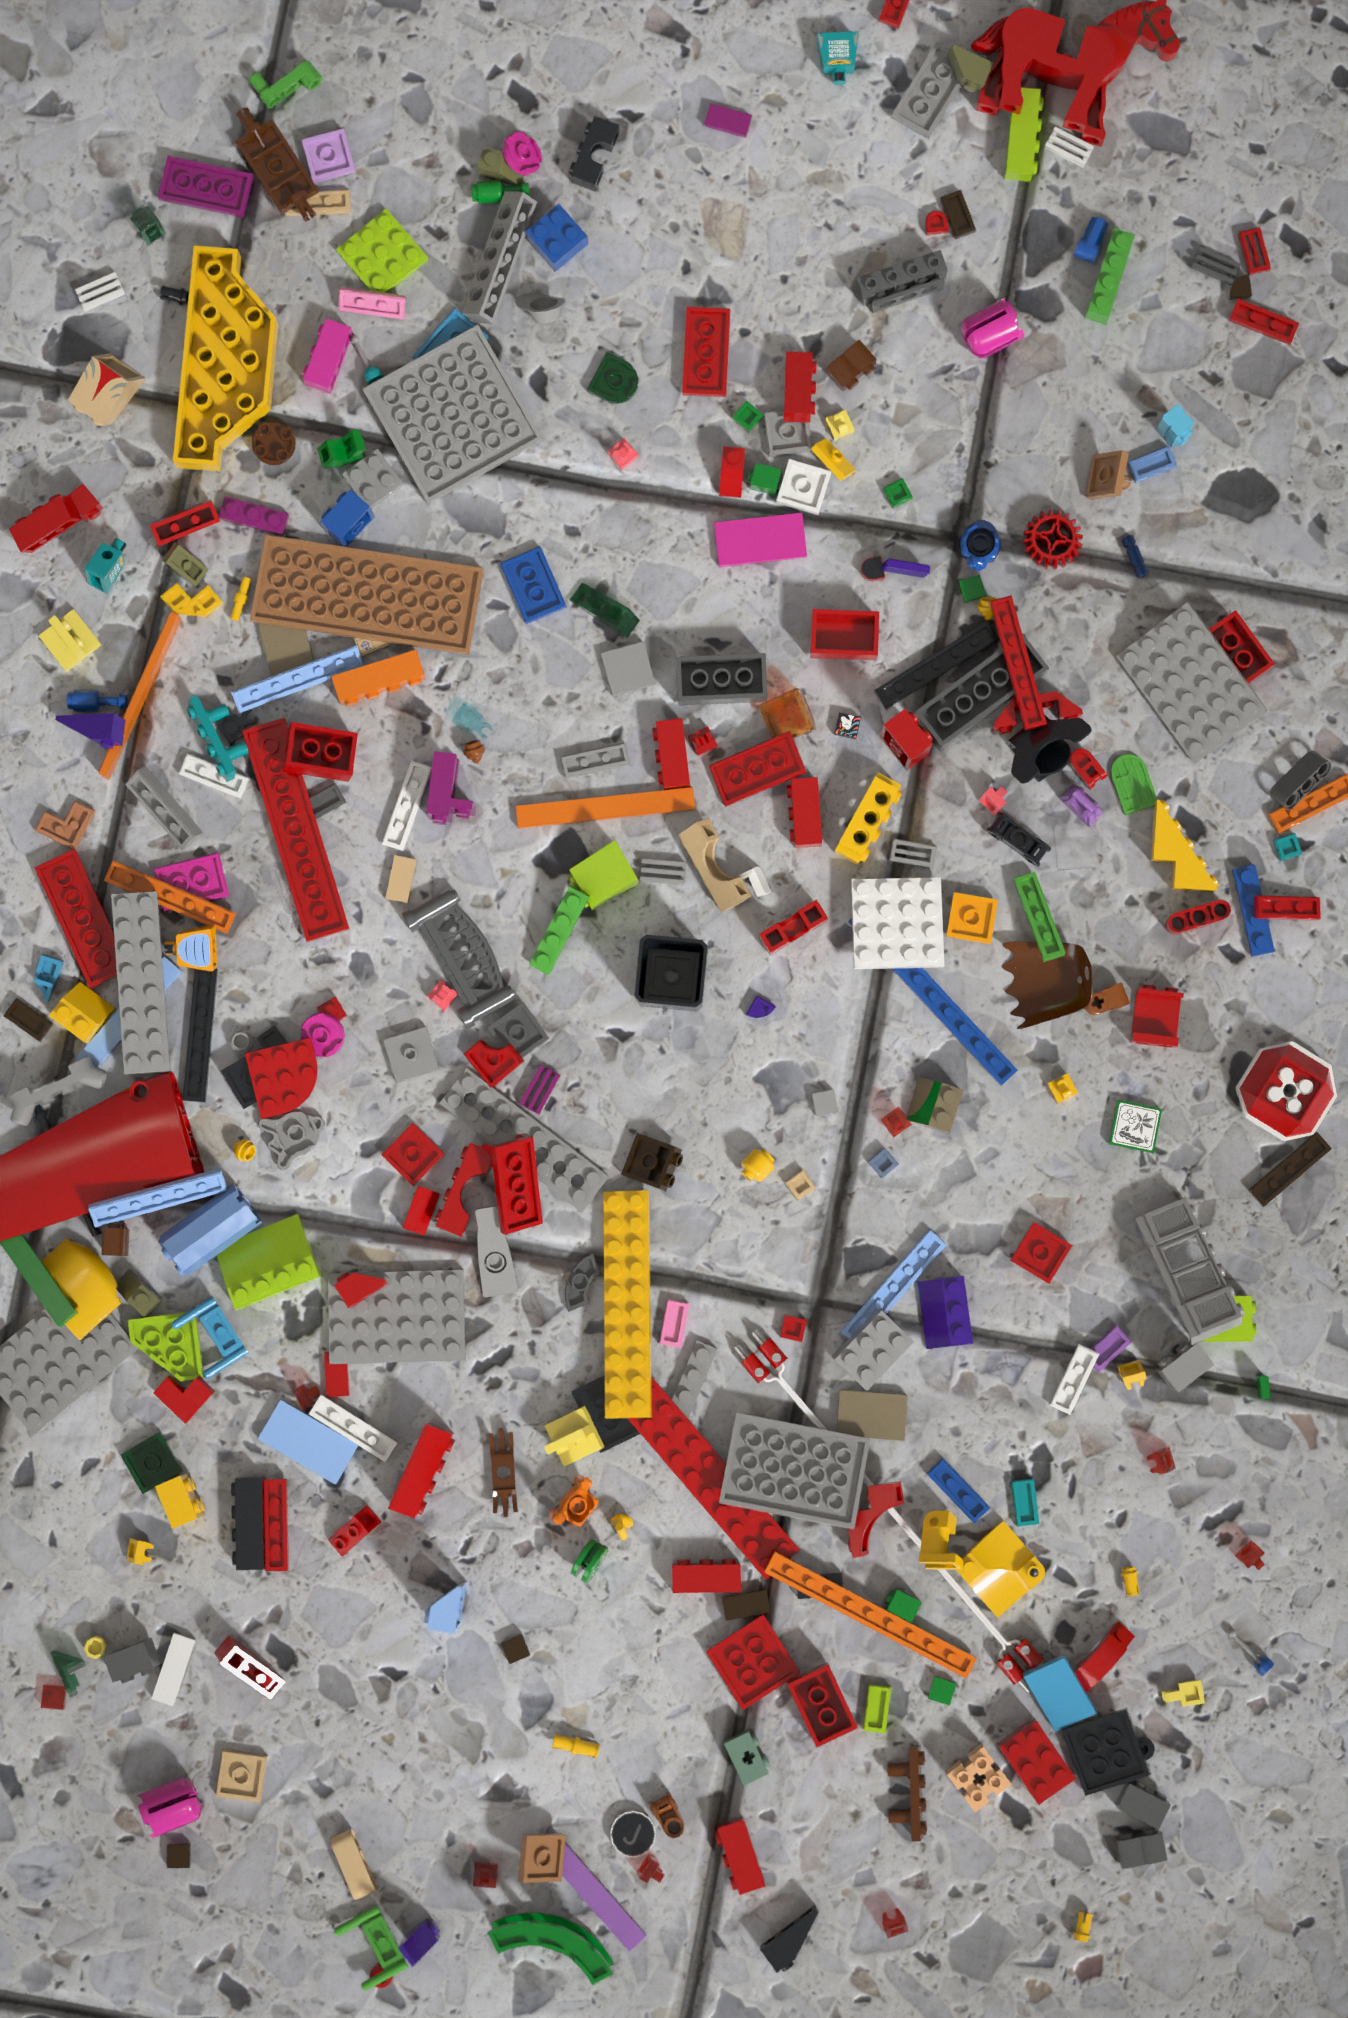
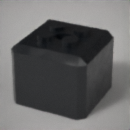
M647 934L642 937L639 944L634 996L636 1002L641 1007L697 1012L703 1006L708 954L707 944L699 939ZM668 970H675L678 973L676 981L669 982L666 980L665 974Z

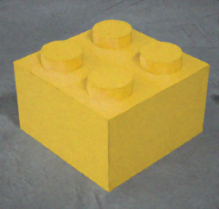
M184 1474L155 1486L172 1529L204 1516L205 1505L201 1497L197 1498L194 1490L197 1489V1486L192 1476L189 1477L188 1474Z

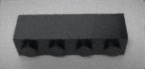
M265 1476L237 1477L235 1482L231 1483V1495L235 1496V1505H232L231 1508L232 1519H235V1528H232V1542H236V1551L232 1552V1564L236 1565V1570L265 1569L263 1485Z

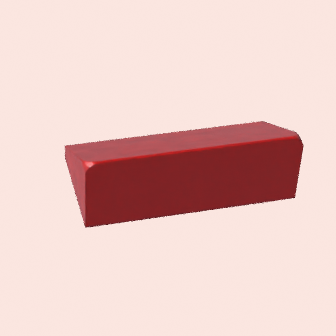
M418 1186L403 1228L425 1236L440 1193Z

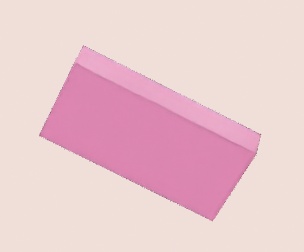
M667 1299L659 1344L681 1348L689 1303Z

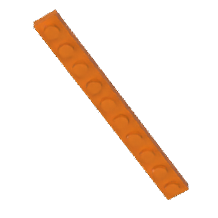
M774 1551L764 1570L766 1574L966 1679L977 1660L976 1656Z

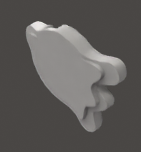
M292 1111L279 1119H260L258 1126L261 1130L273 1135V1139L268 1142L267 1147L277 1154L278 1168L287 1170L296 1157L305 1155L314 1149L319 1140L320 1132L325 1127V1121L320 1116H311L304 1112Z

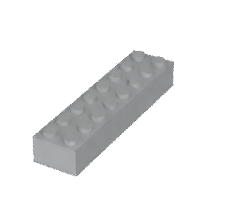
M158 892L111 894L124 1074L171 1071Z

